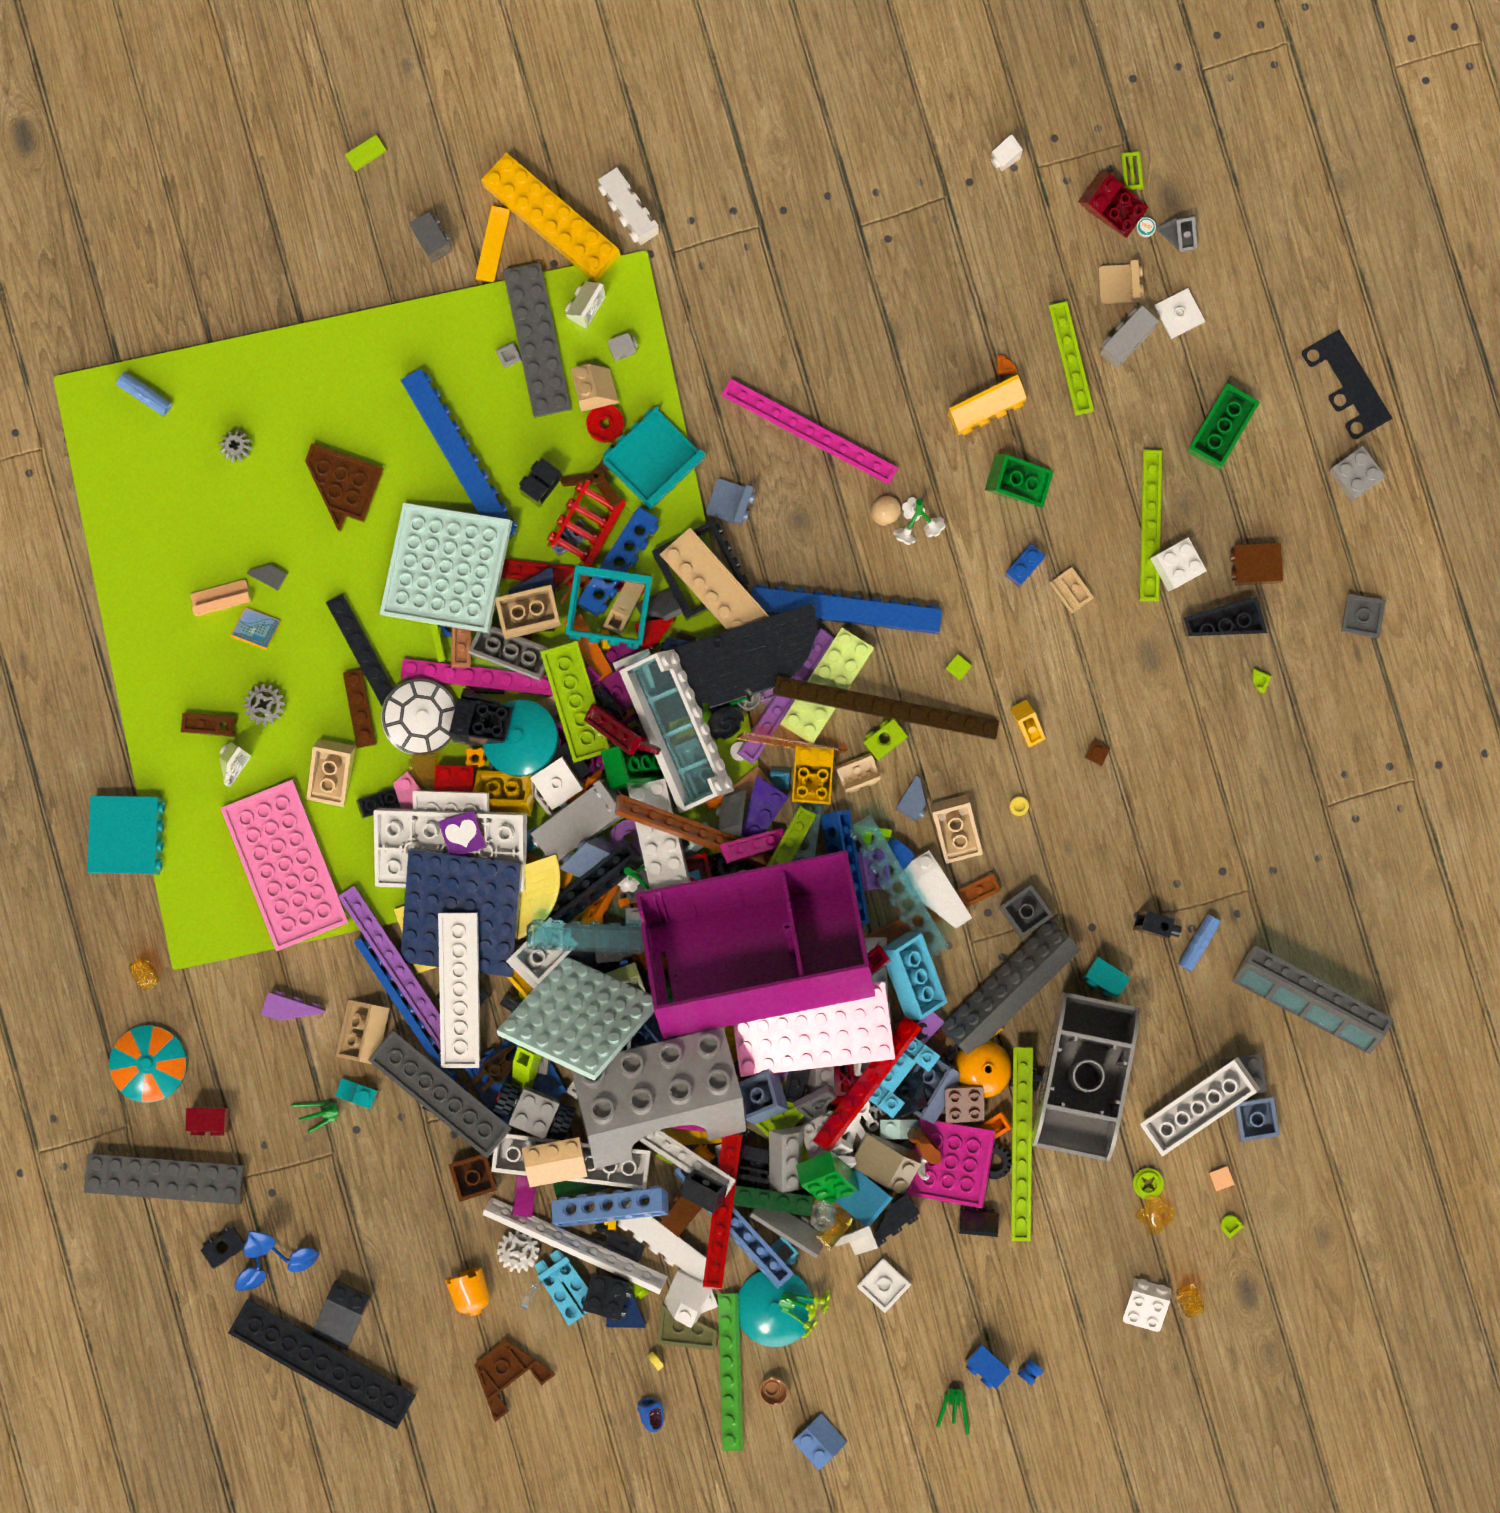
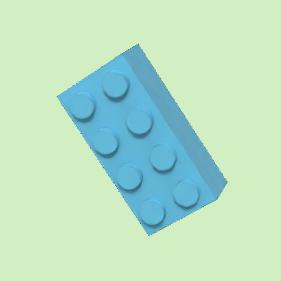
M905 933L883 948L891 959L886 964L905 1017L910 1020H922L947 1003L922 933Z

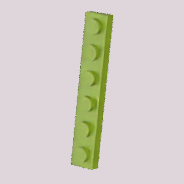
M1066 301L1049 305V313L1074 414L1079 416L1092 413L1094 408L1068 303Z

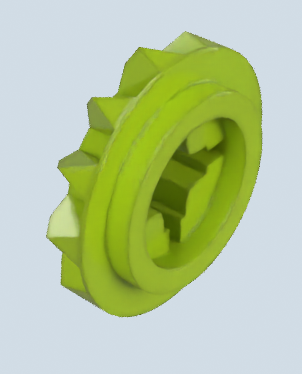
M1151 1168L1140 1170L1133 1179V1189L1143 1199L1156 1198L1164 1187L1161 1174ZM1142 1177L1146 1180H1150L1154 1177L1151 1183L1154 1190L1152 1188L1150 1189L1149 1187H1147L1146 1189L1144 1188L1142 1190L1143 1186L1145 1185V1183L1143 1182L1144 1180H1142Z

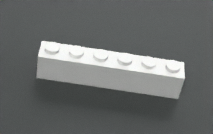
M631 1200L626 1205V1208L630 1206ZM646 1217L620 1220L617 1225L623 1230H631L634 1233L633 1237L640 1243L643 1241L647 1242L650 1245L648 1249L656 1255L659 1252L664 1255V1261L673 1267L676 1264L681 1268V1271L703 1282L706 1257L683 1239L674 1235L655 1218Z

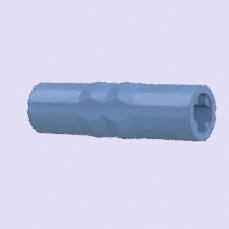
M123 372L116 382L117 386L162 416H165L172 407L170 401L127 372Z
M1209 914L1206 915L1178 965L1190 972L1193 971L1221 924L1218 919Z

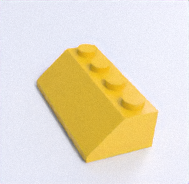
M1015 375L949 408L947 416L957 435H967L973 431L974 427L978 425L983 427L990 423V419L994 417L999 419L1007 414L1006 411L1012 408L1017 410L1023 407L1027 398L1019 376Z

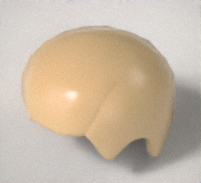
M880 497L873 503L870 509L871 517L875 523L882 526L892 524L898 520L901 514V505L894 497Z

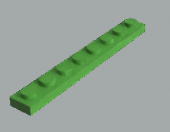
M738 1293L718 1294L722 1447L723 1451H743Z

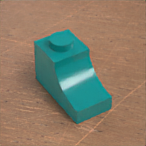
M341 1078L335 1097L372 1109L378 1090Z

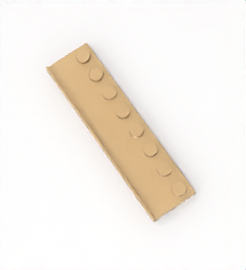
M691 528L685 531L660 554L664 561L727 631L769 617Z

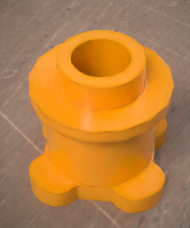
M468 748L465 752L467 755L466 765L474 768L484 766L486 760L484 750L482 748L474 750ZM477 755L479 760L475 762L473 757Z
M700 1144L692 1151L707 1162H710L717 1156L709 1151L707 1144L705 1146Z

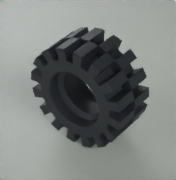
M994 1144L993 1154L998 1155L1002 1163L998 1169H990L988 1178L1000 1179L1010 1171L1012 1158L1008 1150L1003 1146Z

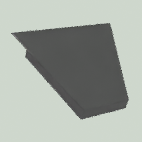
M1195 215L1175 218L1156 227V230L1176 247L1179 252L1198 249Z

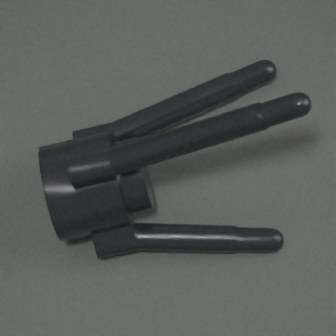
M464 688L460 699L501 705V702L479 697L478 693L504 694V690Z

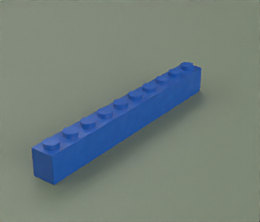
M419 369L401 379L404 388L479 515L513 521L509 539L517 535L515 529L518 526L513 518L509 519L507 517L508 509L503 502L499 503L497 500L498 492L494 486L490 487L487 483L488 475L484 469L480 471L477 466L480 463L475 453L470 454L467 449L470 445L465 436L460 437L458 424L455 420L451 422L448 417L451 413L446 404L442 406L438 400L441 396L436 388H431L429 383L432 380L427 372L423 373Z
M760 584L751 588L753 599L770 615H777L814 603L817 620L931 634H939L942 609H938L936 605H927L926 608L919 607L918 603L909 602L908 605H901L900 601L889 600V603H884L878 598H870V601L862 600L860 596H851L850 599L843 598L842 594L833 593L832 596H825L824 592L813 591V594H808L802 589H794V592L786 591L784 587H775L774 590L767 589L766 585Z

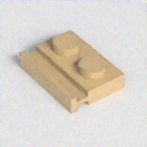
M1073 567L1049 582L1070 614H1073L1094 599Z

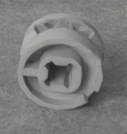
M750 689L745 690L747 699L735 705L740 711H751L761 701V694L752 695Z

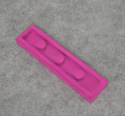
M778 828L723 843L720 845L726 863H731L776 850L785 833L783 828Z

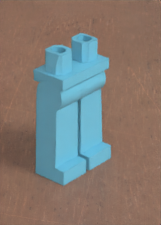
M556 1250L550 1254L555 1263L552 1267L549 1268L544 1260L534 1266L539 1274L537 1277L544 1284L569 1326L584 1316L581 1309H583L588 1286L570 1263L568 1256L565 1257L561 1251ZM563 1283H565V1285L567 1286V1288L569 1289V1291L571 1292V1294L573 1295L581 1309L578 1307L574 1299L571 1297Z

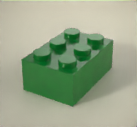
M832 1151L796 1165L800 1185L824 1205L833 1204L836 1200L850 1197L853 1193L859 1191L854 1170Z

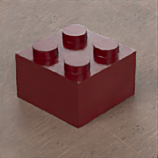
M186 1108L185 1131H191L190 1135L202 1136L205 1135V1132H210V1136H224V1132L230 1131V1109Z

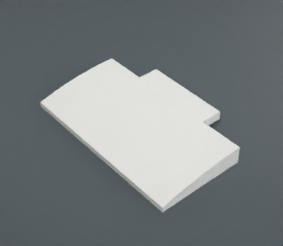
M414 790L413 809L377 808L374 810L375 886L406 888L408 849L414 848L448 853L438 821L476 810L487 847L463 855L523 863L521 892H524L527 853V813L489 812V792Z

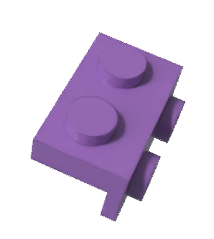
M886 849L857 853L864 891L892 886Z

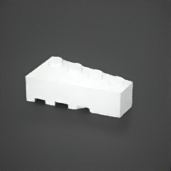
M617 167L598 179L599 186L597 188L602 196L606 195L610 200L608 205L613 212H618L620 215L618 219L622 226L629 228L631 232L628 234L634 243L638 242L641 246L659 234L658 224L655 220L652 221L646 207H641L640 199L635 192H631L630 185Z

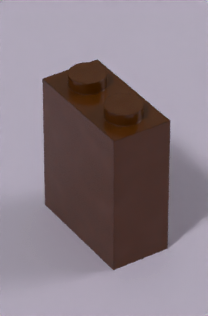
M1281 543L1234 545L1233 550H1230V562L1234 563V569H1231V580L1235 581V586L1276 584L1283 581Z

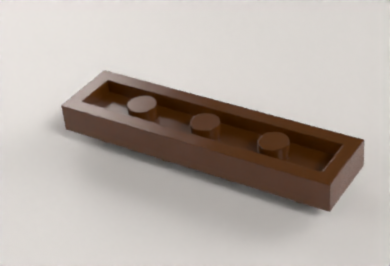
M361 669L343 673L356 747L359 749L376 745L363 671Z

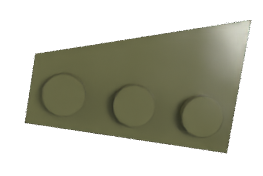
M661 1305L657 1344L715 1350L717 1330L699 1322H696L690 1328L675 1320L668 1308Z

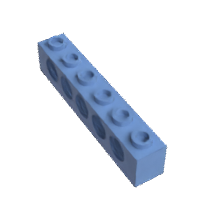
M650 1186V1189L646 1190L633 1188L630 1192L615 1190L613 1194L598 1192L595 1193V1196L581 1194L577 1195V1198L571 1199L570 1197H559L558 1200L552 1201V1224L559 1228L669 1215L668 1192L661 1188V1186ZM649 1198V1203L644 1206L645 1199ZM631 1200L630 1206L626 1208V1202ZM613 1202L612 1208L607 1210L608 1204ZM594 1204L593 1211L589 1212L590 1206ZM576 1206V1211L571 1214L572 1208Z

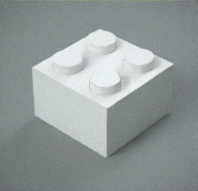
M1189 537L1150 558L1168 592L1207 571Z

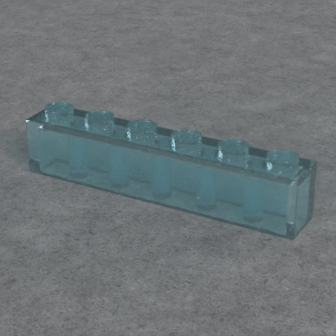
M535 919L527 925V949L641 954L644 951L642 931L639 924L620 926L619 923L601 925L600 922L582 924L581 921H572L568 924L563 923L561 920L545 923L544 920Z

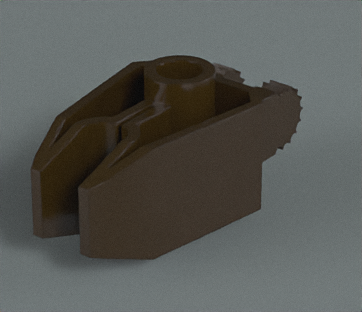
M515 1046L500 1051L482 1063L483 1071L472 1080L474 1083H477L486 1074L491 1078L480 1089L482 1092H485L494 1083L502 1084L512 1072L513 1060L508 1061L507 1055L516 1048Z

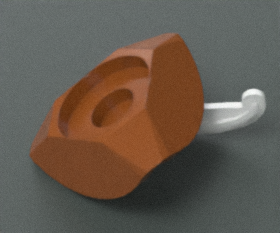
M912 1127L907 1133L908 1139L916 1144L922 1156L920 1157L922 1164L917 1172L921 1179L927 1180L930 1176L926 1174L925 1163H942L941 1153L937 1145L922 1128Z

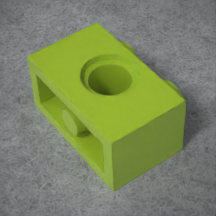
M887 719L879 725L881 728L876 733L872 731L864 737L866 741L863 745L877 762L908 738L895 720L889 721ZM880 735H888L890 741L887 744H882L879 741Z

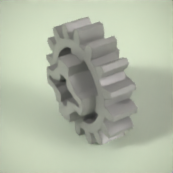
M262 684L261 689L254 686V692L248 691L250 697H244L248 703L244 704L243 707L248 708L245 715L251 714L249 718L251 722L256 719L257 725L262 721L263 725L267 726L268 721L274 724L275 718L281 719L278 714L285 712L281 707L285 706L286 703L280 701L284 696H278V689L272 691V685H269L268 689H266V686ZM263 693H270L273 697H265ZM256 697V703L252 705L253 699ZM262 701L269 703L266 705V709L260 707L262 706ZM277 705L275 712L272 713L273 706ZM261 712V713H263L266 717H265V718L258 717V716H256L255 714H256V713L258 714V713Z

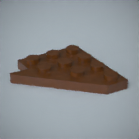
M311 443L305 462L337 530L341 532L346 517L365 523L384 469Z

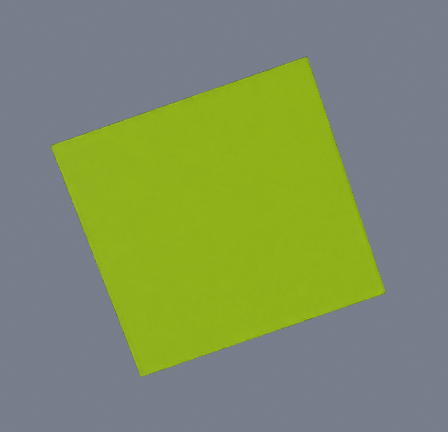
M647 251L621 255L596 282L603 284L606 297L587 329L569 320L566 317L567 312L565 309L570 301L573 302L575 300V292L579 285L583 286L585 282L593 281L575 265L542 272L571 411L534 418L522 361L504 369L496 350L514 343L521 358L505 280L54 377V385L137 797H159L165 803V812L162 813L164 832H161V840H163L164 847L160 855V859L163 861V868L160 871V875L153 874L171 965L174 970L275 949L221 808L290 780L294 781L338 896L355 886L381 926L398 923L394 909L404 906L406 888L375 886L374 815L362 819L356 800L394 788L393 783L406 772H410L423 790L434 791L435 765L467 766V755L465 753L468 749L467 745L454 743L451 740L441 750L424 756L410 755L397 749L391 744L383 731L381 723L382 706L363 673L376 745L359 749L355 748L354 764L344 807L307 800L312 750L318 739L356 746L343 673L361 670V667L326 602L343 594L392 686L395 688L401 683L410 680L400 678L403 659L439 662L429 623L380 615L403 503L479 515L404 388L401 379L419 369L423 373L427 372L432 380L429 383L431 388H436L441 396L438 400L442 406L446 404L451 413L448 417L451 422L456 421L460 428V431H458L460 437L465 436L470 445L467 449L470 454L475 453L480 463L477 466L480 471L484 469L488 475L487 483L490 487L494 486L498 492L497 500L499 503L503 502L508 509L507 517L509 519L513 518L518 526L515 529L517 535L508 541L505 559L571 567L580 566V557L569 551L557 556L553 548L547 546V538L550 532L555 531L558 526L556 522L561 514L564 515L567 509L565 507L567 501L574 497L576 485L564 487L559 482L540 508L521 495L519 490L520 481L525 475L528 477L532 473L531 467L537 460L540 461L542 458L561 471L562 477L588 474L597 469L603 458V453L611 445L618 444L616 442L618 439L612 443H600L589 435L586 419L591 410L581 412L571 368L591 364L610 369L618 403L611 405L620 411L624 420V430L621 436L623 434L627 436L631 432L630 428L637 421L640 423L645 418L644 414L652 408L654 410L658 406L659 412L688 440ZM629 333L630 337L635 338L638 345L635 348L636 354L615 362L607 341ZM123 372H127L170 401L172 407L169 412L162 416L117 386L116 382ZM608 419L600 422L603 429L610 427L611 424L608 423ZM239 430L240 435L246 433L245 439L251 440V443L248 445L252 447V450H246L249 457L242 455V462L237 457L236 462L233 463L231 457L226 460L224 458L225 454L220 453V450L224 447H221L219 442H225L222 438L223 435L227 438L230 437L228 431L235 435V431ZM233 443L232 445H233L234 447H231V448H234V450H237V449H238L237 446H240V445H238L237 443ZM311 443L384 469L365 523L346 517L341 532L337 530L305 462ZM695 469L652 510L646 505L641 507L658 518L659 528L655 535H650L648 546L644 551L641 550L637 555L639 559L634 567L630 566L627 572L652 576L650 597L669 589L652 555V550L680 537L689 528L694 530L706 524ZM609 470L606 478L611 483L617 476ZM593 484L588 485L590 489L604 496L597 486ZM583 494L578 503L600 517H606L609 511L606 506ZM626 505L592 563V568H599L633 516V513ZM574 510L569 521L575 523L582 519L592 534H596L599 529L598 524ZM637 528L635 530V533L637 535H643L645 533V530L643 528ZM707 532L699 536V538L712 552L709 533ZM586 539L576 547L584 551L588 549L590 543ZM633 544L625 546L627 551H632L635 548ZM619 559L614 564L617 567H622L625 562ZM266 565H272L288 575L277 591L248 575L247 572ZM668 565L690 610L693 611L704 605ZM501 578L497 597L505 596V594H508V590L524 581ZM241 580L247 581L252 602L197 617L193 614V604L190 596L192 593ZM562 586L559 590H555L561 626L554 628V632L532 633V642L550 649L574 642L572 639H569V635L565 634L566 626L564 625V622L568 619L571 593L560 604V600L570 586ZM579 588L578 598H579V595H580V593H581L582 588ZM597 591L594 597L601 599L604 597V593ZM617 592L613 599H609L607 610L603 615L600 614L598 618L580 607L576 610L575 616L581 614L592 633H598L600 630L607 629L603 625L620 592ZM644 595L640 596L638 602L643 601ZM495 603L491 626L501 629ZM245 607L281 620L267 650L231 637ZM635 607L622 635L612 630H609V634L637 639L635 624L640 623L641 617L637 607ZM709 610L686 621L682 613L673 618L674 624L660 644L655 646V649L649 651L651 655L660 652L662 642H666V637L676 639L678 632L697 637L696 641L727 630ZM648 617V618L646 619V622H647V621H653V620H659V619H662V618H660V617ZM439 625L447 660L444 664H451L452 637L445 636L441 631V625ZM447 627V630L452 631V627ZM471 631V644L477 631ZM602 651L604 657L608 651ZM471 654V667L516 672ZM438 683L448 690L455 703L457 698H461L464 688L470 689L469 686ZM262 684L266 686V689H268L269 685H272V691L278 689V696H284L280 701L286 703L285 706L281 707L285 712L278 714L281 719L275 718L274 724L268 721L267 726H264L262 721L257 725L256 719L251 722L249 720L251 714L245 715L248 708L243 707L244 704L248 703L244 697H250L248 691L254 692V686L261 689ZM504 691V694L478 693L479 697L501 702V705L515 700L538 702L551 697ZM263 693L265 697H273L270 693ZM256 697L253 699L252 705L256 703ZM658 700L654 705L661 721L665 722L664 728L666 729V718L660 700ZM262 701V706L260 707L266 709V705L269 703ZM708 702L703 704L705 711H702V717L706 724L712 716ZM277 705L273 706L272 713L275 712ZM741 711L744 716V722L741 721L739 725L741 729L734 736L723 740V738L715 740L713 738L733 786L756 766L759 767L758 759L754 764H750L746 760H734L730 753L731 746L736 742H744L751 732L748 713ZM261 712L258 713V714H257V713L255 714V715L258 716V717H262V718H265V717H266V716H265L263 713H261ZM182 713L237 718L236 724H234L235 737L181 733ZM559 715L553 717L555 721L562 724ZM633 721L627 725V727L633 729L635 726L640 727V725L637 724L636 721ZM221 723L220 730H226L227 723ZM607 738L609 748L617 746ZM230 742L252 756L231 788L224 784L219 759L222 747ZM483 744L472 747L471 749H483ZM486 755L484 766L475 768V779L477 770L489 771V760ZM479 756L473 757V761L479 760ZM606 771L602 775L601 779L607 778ZM535 797L532 815L527 817V831L535 827L539 828L551 819ZM746 802L744 805L743 823L749 802ZM705 804L679 813L677 807L674 808L676 815L698 823L707 822L712 828H715V822H719L720 819L719 816H716L717 808L707 811ZM557 806L552 810L553 813H557L561 807ZM622 817L599 834L597 838L604 836L610 842L612 829L621 821L630 819ZM770 824L766 832L773 830L772 824ZM628 834L627 837L624 836V840L629 843L635 840V838H632V834ZM540 847L529 852L541 859L544 858V852ZM703 847L692 855L707 853V856L720 852ZM573 875L570 885L580 877ZM341 902L349 923L297 944L360 931V929Z

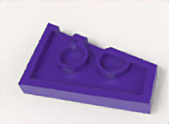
M758 775L755 779L741 835L744 837L766 832L789 797Z

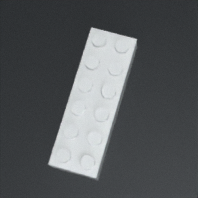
M665 778L628 787L630 798L675 814L671 792ZM635 822L650 890L691 882L681 838Z
M1237 1057L1140 1125L1161 1156H1164L1255 1094L1260 1088Z

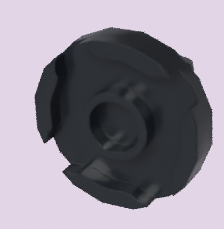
M718 706L709 708L712 716L708 720L707 725L710 728L711 736L715 740H718L717 738L726 740L734 736L741 729L739 725L741 721L744 722V716L737 707L726 706L721 708Z

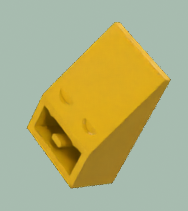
M805 746L795 747L792 802L830 805L834 749Z

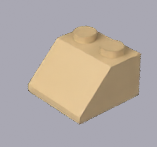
M591 364L571 368L581 412L618 403L609 368Z

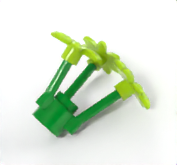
M827 1289L824 1292V1297L805 1296L790 1291L788 1293L783 1292L778 1306L782 1307V1312L787 1313L803 1325L806 1332L802 1338L808 1337L810 1332L813 1331V1327L817 1325L818 1317L812 1323L808 1321L815 1317V1310L818 1309V1304L823 1305L821 1310L823 1314L827 1312L830 1290ZM797 1299H803V1300L813 1301V1304H811V1303H807V1304H806V1303L797 1301ZM795 1305L806 1308L809 1311L808 1321L805 1322L789 1309L793 1310Z

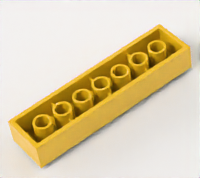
M507 152L481 179L482 185L487 191L593 282L596 283L620 257V250Z

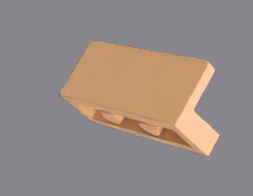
M246 580L190 595L193 604V614L196 617L252 602Z

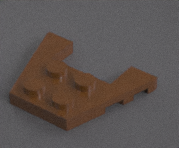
M504 1340L474 1364L495 1422L510 1411L498 1394L526 1371L530 1370L541 1386L556 1375L552 1370L507 1340Z

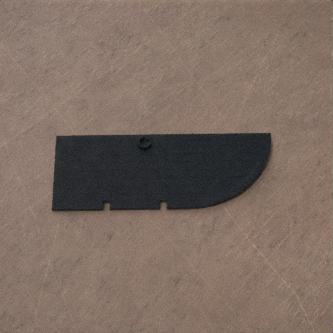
M814 603L807 604L673 648L680 658L679 663L687 675L688 684L694 691L696 703L701 710L705 711L703 704L707 702L711 709L747 697L745 693L747 689L751 690L752 695L774 688L776 676L793 677L808 659L815 642L817 631ZM657 662L648 665L658 695L677 687L670 670L661 672ZM679 692L660 699L667 723L689 716Z

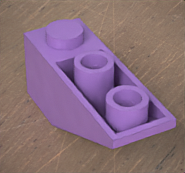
M274 990L273 994L268 992L261 1015L284 1021L324 1014L325 1010L321 1009L322 1005L312 1002L310 1006L303 1004V999L292 996V999L284 998L285 993Z

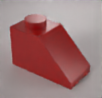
M673 618L667 621L663 619L647 621L643 645L639 646V648L644 650L655 649V646L660 644L674 624ZM640 623L635 624L637 637Z

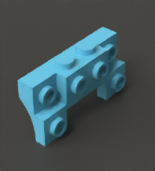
M914 1038L870 1097L869 1101L894 1118L905 1104L893 1094L902 1080L916 1063L929 1072L941 1056L917 1038Z

